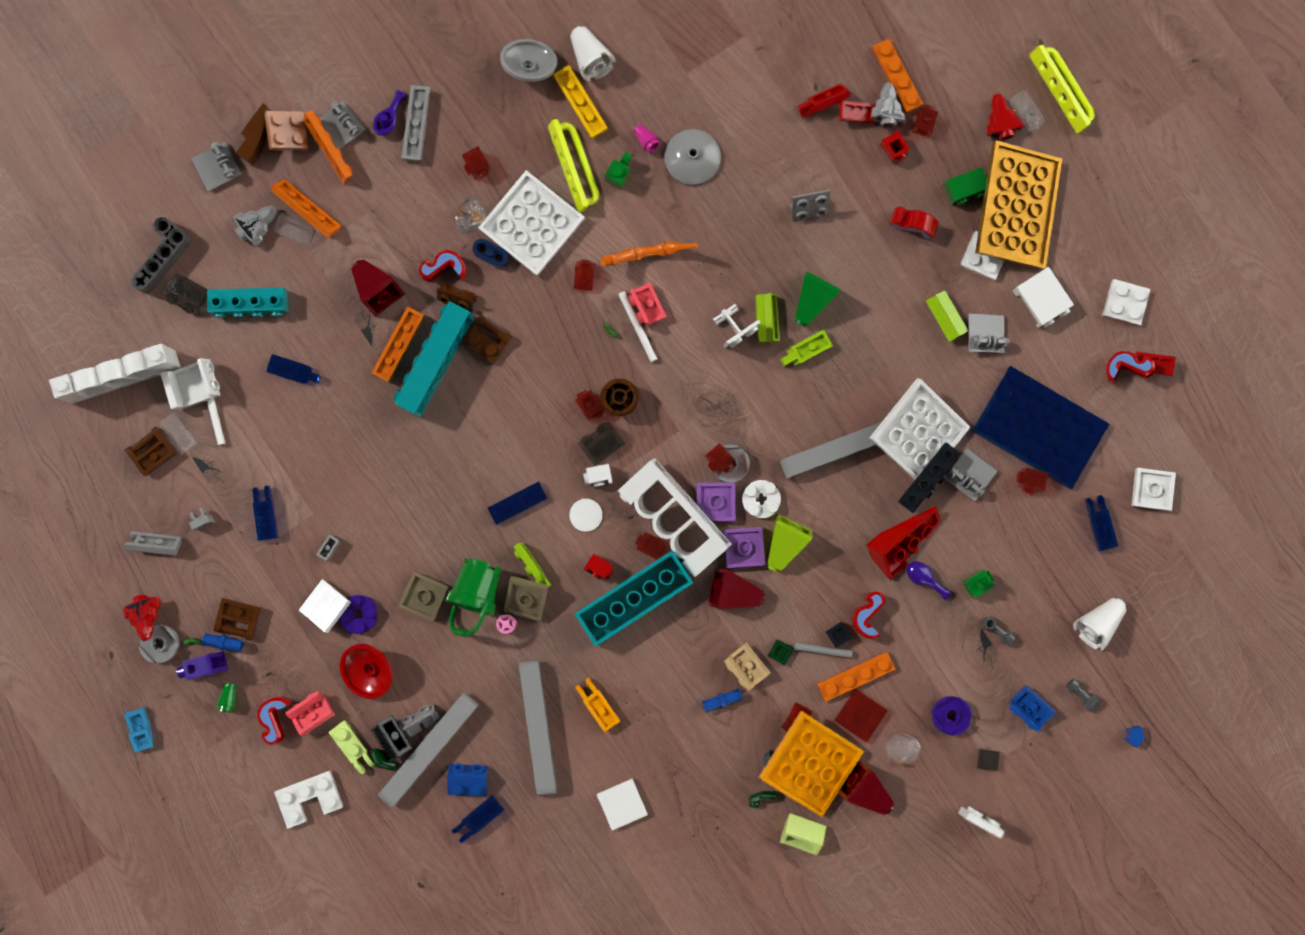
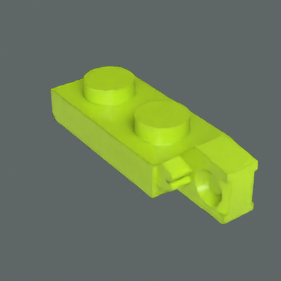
M823 329L790 347L787 350L788 355L781 358L780 362L783 367L792 362L794 366L800 365L833 347Z
M523 542L514 546V554L519 561H524L527 573L531 577L534 576L536 582L549 585L550 587L552 584Z

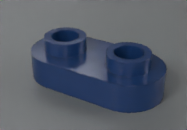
M479 239L474 242L472 250L477 258L496 268H502L507 265L509 256L503 248L485 239ZM481 247L486 248L484 253L479 252ZM502 256L503 259L502 261L498 262L496 261V257Z

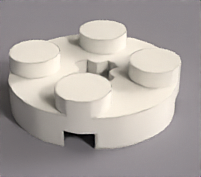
M766 480L752 482L746 487L742 495L744 509L753 517L760 519L772 516L778 510L781 502L779 490L773 483ZM759 494L767 498L763 505L760 502H756Z

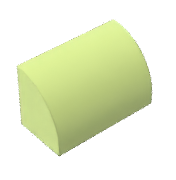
M789 813L780 842L817 855L823 846L826 826Z

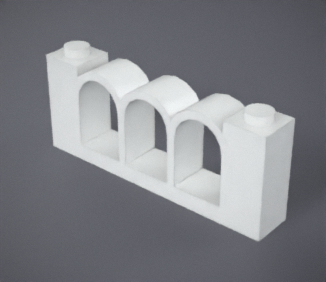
M158 344L142 349L143 351L125 355L121 359L105 361L95 367L81 369L70 375L65 374L50 379L49 382L55 399L73 404L159 376L164 371L178 370L181 368L175 350L163 344Z
M656 458L650 460L618 490L621 499L625 503L630 505L634 503L639 515L647 519L653 518L652 525L655 533L661 538L671 539V550H673L677 557L686 559L682 562L684 569L694 577L732 545ZM660 481L673 498L659 511L651 512L644 507L643 496L656 482ZM677 501L692 518L677 531L669 532L661 525V515ZM695 521L710 538L697 550L687 552L679 546L678 538L681 532Z

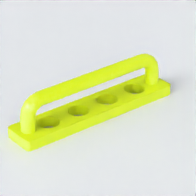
M1038 46L1029 56L1078 134L1091 125L1095 117L1094 110L1059 52L1051 47ZM1043 61L1047 64V69L1044 67ZM1053 77L1056 79L1057 85L1053 82ZM1063 93L1066 95L1067 101L1064 100ZM1072 109L1076 111L1077 117L1073 115Z
M554 119L548 125V129L577 211L581 213L588 206L598 201L599 191L576 128L570 123H559L558 119ZM563 130L570 132L592 193L590 198L586 199L563 135Z

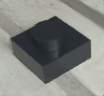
M839 622L825 631L835 648L852 639L843 622Z

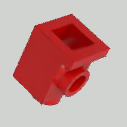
M899 130L882 139L880 147L883 148L891 163L894 161L900 163L907 158L906 154H908L910 148ZM892 148H896L898 152L894 153Z
M594 553L583 569L586 572L590 569L592 571L590 574L599 580L603 577L609 581L614 573V570H612L613 565Z

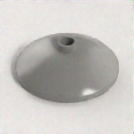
M521 39L513 41L503 48L500 55V63L505 72L513 78L525 82H537L548 78L554 73L557 67V57L554 51L546 44L536 40Z
M689 129L679 132L669 141L665 150V165L668 172L675 180L685 185H700L709 181L717 173L720 166L721 152L717 142L711 135L701 130ZM695 151L697 154L696 156H691L689 153Z

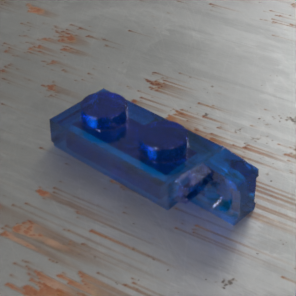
M274 354L271 355L266 369L267 373L301 384H308L309 380L319 383L321 378L318 374L312 373L313 368Z

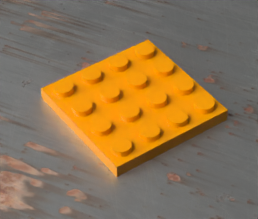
M801 711L759 778L823 817L864 751Z

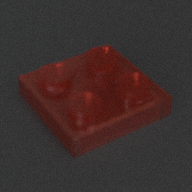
M854 688L833 721L867 743L888 710Z

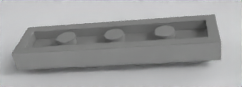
M411 85L402 151V160L422 162L430 87Z

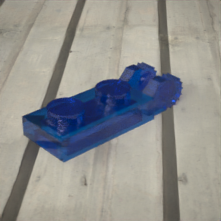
M269 485L264 486L266 501L261 502L259 489L257 487L253 488L254 503L252 504L258 541L279 538L271 487Z
M1097 496V503L1100 509L1098 512H1095L1092 499H1085L1097 550L1102 551L1118 547L1109 509L1106 507L1103 496Z
M492 794L463 818L462 822L451 831L455 834L463 826H467L470 831L460 837L459 841L462 844L469 837L478 833L505 809Z

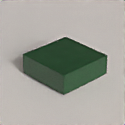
M776 639L767 656L785 666L794 649Z

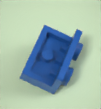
M1027 684L1010 699L1009 707L1011 712L1017 717L1020 716L1027 727L1031 730L1034 729L1036 732H1040L1042 725L1056 713V710Z
M450 764L447 774V794L487 796L488 766L479 764Z

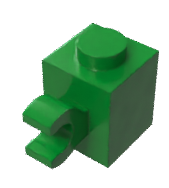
M625 151L620 162L613 159L604 175L605 182L620 190L623 189L631 174L628 167L632 159L631 154Z
M985 569L977 571L962 581L971 598H977L995 586L993 583L994 577Z

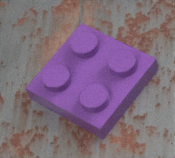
M697 483V505L711 521H735V483Z
M762 527L724 530V536L732 543L725 550L726 568L765 565Z

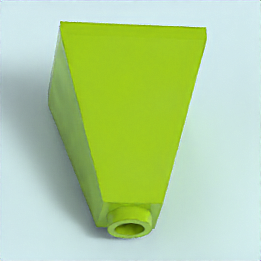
M778 514L768 558V568L775 572L782 571L812 540L813 531Z

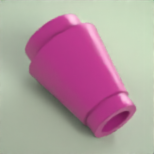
M642 124L634 129L633 132L644 151L651 153L658 148L660 144L658 137Z

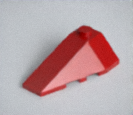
M934 506L881 532L866 545L871 559L889 580H892L908 565L906 561L910 555L917 553L919 550L917 547L923 539H927L940 523L941 519L937 507Z

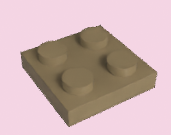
M413 571L398 607L434 622L450 586Z
M511 576L504 612L541 621L549 585Z

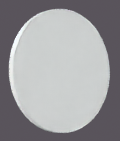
M591 499L578 500L571 507L570 521L580 531H592L602 521L601 507Z

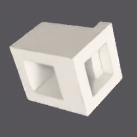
M609 464L586 468L587 473H583L585 485L593 484L594 487L605 485V481H608L609 485L613 484Z

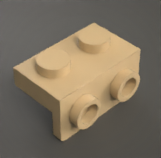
M747 642L730 654L724 661L728 670L735 674L740 685L748 691L771 673Z

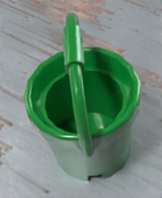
M467 558L464 559L452 591L448 592L445 599L447 603L453 605L449 618V627L455 636L467 638L473 635L482 625L485 615H494L496 607L494 600L501 573L500 567L495 566L494 569L490 568V563L469 558V560ZM457 607L480 614L477 624L470 631L455 628L454 617Z

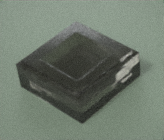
M979 749L977 768L998 771L1000 752Z

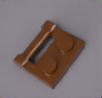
M480 315L462 341V344L494 365L511 341L512 335L509 333L505 334L486 321L484 316ZM481 326L501 339V343L498 345L479 332Z
M157 426L152 428V432L132 447L128 446L125 449V452L143 476L149 475L177 454ZM157 438V443L141 455H137L139 450Z
M222 598L214 625V632H225L245 637V640L252 641L261 607ZM228 619L247 624L248 628L245 630L224 624L223 621Z

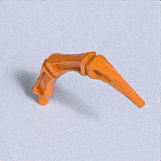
M669 241L649 247H632L620 253L604 255L600 260V264L602 266H612L625 261L634 262L635 260H641L644 257L653 255H671L680 250L698 248V244Z

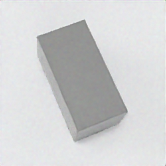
M329 534L316 555L325 561H329L342 541Z

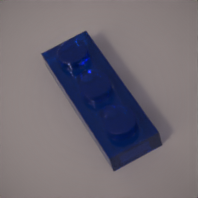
M537 482L488 507V510L495 524L498 525L548 498L540 483Z

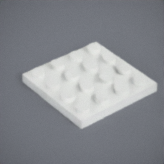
M526 170L478 229L533 274L538 276L585 220V217Z
M917 378L869 438L915 480L944 443L947 442L954 448L969 430L970 426L928 385Z

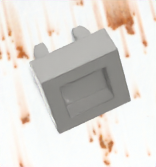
M199 508L201 515L198 518L194 512L190 513L191 519L194 520L189 522L192 530L198 531L215 523L212 515H207L204 508Z

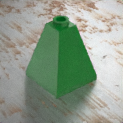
M806 272L795 314V322L805 327L839 294L841 289Z

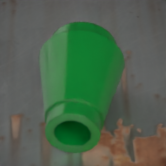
M224 684L216 704L218 705L217 710L233 713V709L236 708V685Z

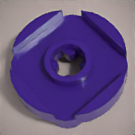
M353 595L347 598L351 603L339 618L343 628L351 633H363L372 629L378 619L375 602L364 595ZM361 609L363 617L355 619L354 611Z
M946 696L939 699L931 710L933 724L939 731L947 735H959L966 731L970 725L971 709L964 700L956 696ZM948 711L956 712L955 720L947 719Z

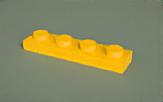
M570 65L554 73V79L590 138L594 139L608 130L606 124Z

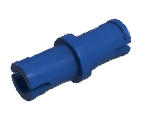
M205 633L202 639L203 645L217 647L222 651L227 649L242 652L244 647L243 640L231 639L226 635L216 636Z
M737 688L728 693H719L716 697L703 700L702 704L707 713L717 708H726L727 705L743 699L740 690Z

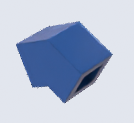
M1142 727L1126 728L1128 735L1124 740L1133 747L1138 748L1145 739Z

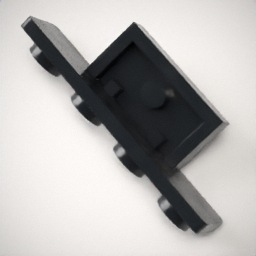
M947 442L944 443L898 502L908 511L914 513L925 498L929 499L935 492L934 487L937 483L941 484L947 477L945 473L960 456V452Z

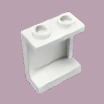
M1049 267L1013 290L1016 297L1020 295L1038 322L1037 328L1042 325L1045 328L1055 322L1053 318L1058 315L1062 318L1071 312L1069 308L1074 305Z
M200 358L194 364L175 371L160 373L172 410H183L221 396L219 392L220 386L215 379L214 366L210 359Z

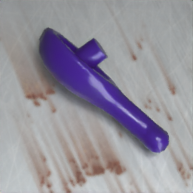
M397 90L390 107L381 111L375 117L373 129L377 135L385 136L394 129L396 125V111L401 101L406 97L405 92Z
M913 561L908 565L907 575L914 584L933 588L944 600H947L952 594L949 589H945L935 581L931 569L926 564Z

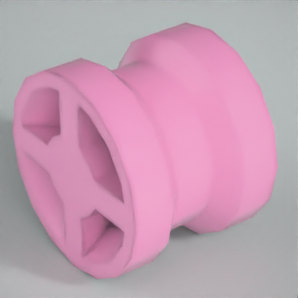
M510 614L500 616L496 622L497 629L503 634L513 632L517 626L516 619Z

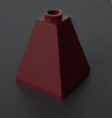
M358 260L353 264L351 270L360 300L375 317L405 295L390 275L366 260Z
M716 568L707 605L720 609L756 607L764 604L766 594L763 590L732 571Z
M858 760L838 793L851 804L882 815L889 814L894 808L893 800L874 771Z

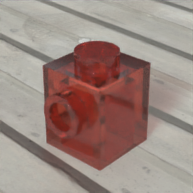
M479 146L462 154L466 163L463 167L468 176L472 174L474 179H481L489 174L488 172L491 171Z
M720 443L705 455V459L709 462L707 466L714 473L718 472L721 474L724 472L726 474L734 467L732 463L735 459Z
M1023 468L1016 477L1017 487L1022 488V492L1029 494L1044 492L1049 473Z
M645 532L644 535L640 534L635 545L638 546L636 550L657 560L666 542Z

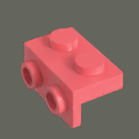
M651 283L635 290H630L628 299L632 307H637L638 313L636 315L640 324L644 323L647 327L667 317Z
M318 691L309 694L305 700L293 705L286 712L287 717L292 719L299 735L302 737L335 715L327 698Z

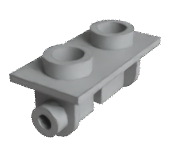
M432 703L421 707L413 715L405 716L399 722V727L406 737H412L422 731L421 723L427 728L438 722L437 719L440 716L437 711L435 712L434 704Z

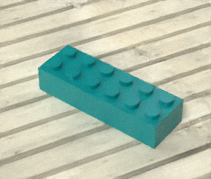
M450 301L442 307L440 311L442 316L438 322L435 321L433 324L430 338H426L421 347L423 350L420 356L417 355L415 357L411 373L408 372L403 380L405 384L401 390L398 389L394 396V404L421 418L474 320L469 311Z
M672 550L574 615L596 647L693 584V581Z

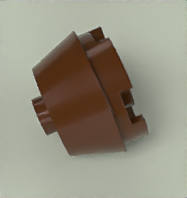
M619 378L609 381L603 387L600 400L606 412L613 416L621 417L634 411L638 404L639 395L633 383Z

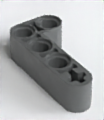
M165 217L157 218L153 224L154 230L164 238L163 241L132 278L133 287L143 293H150L154 290L191 243L189 235ZM168 224V228L162 231V226ZM180 235H182V236H183L182 241L179 242V243H176L177 237L180 236ZM170 250L171 254L165 258V252ZM158 264V270L152 272L153 266Z

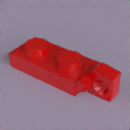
M840 83L808 97L807 102L797 106L799 115L805 118L811 116L812 113L825 110L831 105L850 98V92Z

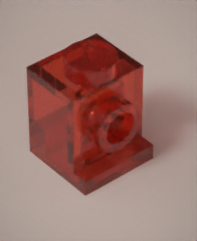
M924 105V107L919 108L912 129L913 133L927 137L931 136L938 115V111H934L935 108L933 106Z
M585 389L576 395L577 399H575V402L588 421L604 411L591 389L589 391ZM587 401L592 402V406L590 408H587L585 406V403Z

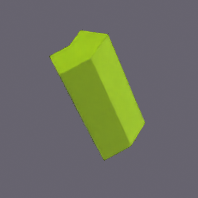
M945 290L926 300L927 305L949 342L968 332L967 327Z
M777 294L756 295V321L759 320L761 322L757 326L758 344L780 342Z

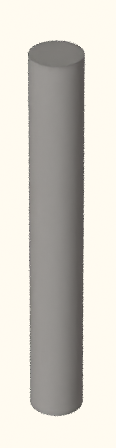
M797 642L794 644V650L846 658H852L853 653L851 650Z

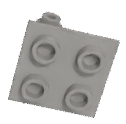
M343 101L340 103L333 102L330 105L331 110L320 117L322 127L330 133L332 143L335 148L338 147L339 149L365 131Z
M213 142L211 149L191 158L208 192L242 175L226 142L221 144Z
M830 190L793 196L792 204H790L792 221L828 215L830 209Z
M968 314L969 352L1005 353V347L1009 346L1010 340L1004 336V315Z
M966 448L948 472L945 480L973 501H976L984 493L985 487L997 473V470Z

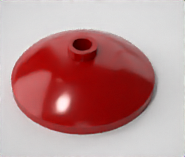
M355 644L346 649L342 654L339 664L340 674L346 686L354 694L365 699H376L389 690L393 678L392 669L389 661L381 651L368 644Z

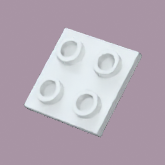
M735 304L726 310L723 309L721 314L713 318L716 325L725 319L728 320L736 332L734 337L726 341L724 344L725 348L729 345L733 348L743 340L741 337L746 335L748 338L758 330L757 326L761 323L757 320L741 331L730 317L739 311L738 307L735 308Z

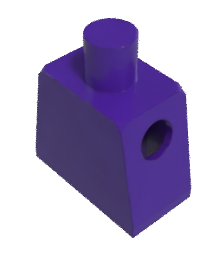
M225 652L207 654L183 661V666L177 668V675L179 678L192 680L229 670Z

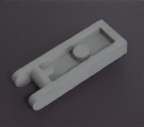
M132 531L129 537L135 541L134 543L126 542L124 548L131 551L176 555L181 546L182 539L179 536Z

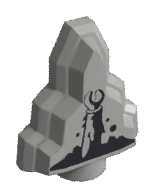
M891 83L884 84L880 99L876 101V105L872 108L871 113L872 120L880 122L883 129H893L896 125L906 123L905 114L901 110V104L897 101L896 91Z
M272 205L263 207L257 212L252 210L245 214L240 212L233 217L238 226L235 232L244 242L249 239L257 247L263 241V236L268 232V225L274 221L278 210Z

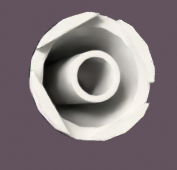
M576 27L572 31L570 38L580 74L587 81H590L589 78L593 77L596 80L600 79L612 70V63L616 62L615 57L586 27Z
M1111 598L1077 619L1073 624L1074 630H1079L1081 633L1079 637L1093 649L1100 647L1101 650H1104L1127 611L1126 605L1119 598Z

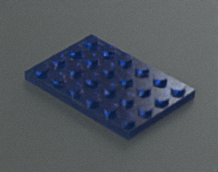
M1009 366L971 432L1071 490L1107 430L1109 423L1014 367Z

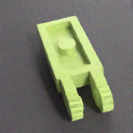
M346 720L328 732L361 775L366 772L364 766L358 760L362 755L369 766L373 767L375 765L367 752L368 749Z

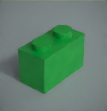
M983 167L946 180L944 188L951 205L958 204L960 206L969 202L968 199L975 197L979 199L984 197L987 177Z

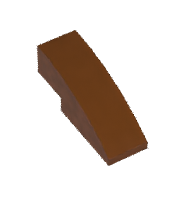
M262 103L241 132L245 141L236 152L241 159L251 166L259 158L267 139L264 113L270 110L264 103Z

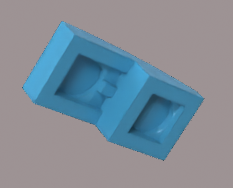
M145 707L126 712L124 716L130 730L128 736L134 752L154 747L152 730Z

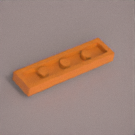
M888 38L872 46V51L888 82L894 86L897 99L905 114L923 106V102L890 39Z
M312 110L306 112L303 119L341 182L343 184L349 182L352 177V169L348 163L345 164L340 149L338 147L335 148L330 133L322 127L320 117L315 115Z
M286 179L272 185L270 190L325 237L329 238L340 231L342 226Z
M407 306L371 374L390 383L425 315Z
M884 652L817 683V686L826 702L895 670V667L888 652Z

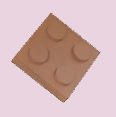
M266 111L264 113L270 150L306 151L309 148L306 126L303 121L304 112Z

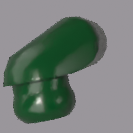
M379 748L371 751L370 755L375 766L394 771L396 762L389 761Z
M760 791L750 795L748 799L750 801L749 806L751 808H758L760 806L759 801H776L777 792Z

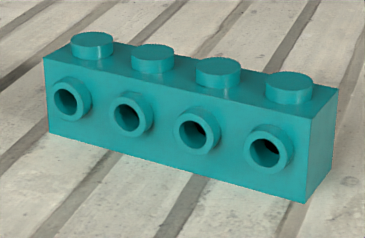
M284 287L207 290V312L213 315L214 318H226V315H233L234 318H244L245 315L264 317V314L281 317L283 314L288 313V290Z

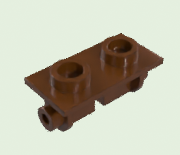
M447 283L445 285L441 284L440 288L437 289V300L444 304H448L450 301L467 311L473 312V305L478 297L475 293L462 289L460 294H457L458 287Z

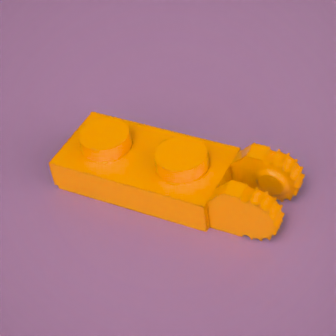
M588 677L585 679L586 684L593 691L590 696L587 697L584 689L579 684L575 688L602 730L607 732L621 722V720L600 690H597Z

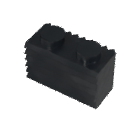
M392 715L371 728L373 735L379 741L387 758H390L389 761L395 760L412 749L411 744Z

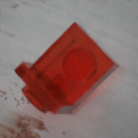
M590 260L577 261L574 289L593 291L596 263H591Z
M795 702L781 728L788 732L801 711L811 716L812 711Z

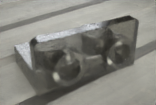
M178 273L163 288L164 298L169 304L177 305L186 313L198 316L199 307L207 299L208 289Z
M609 422L600 424L595 432L585 435L581 442L578 443L594 466L625 444Z

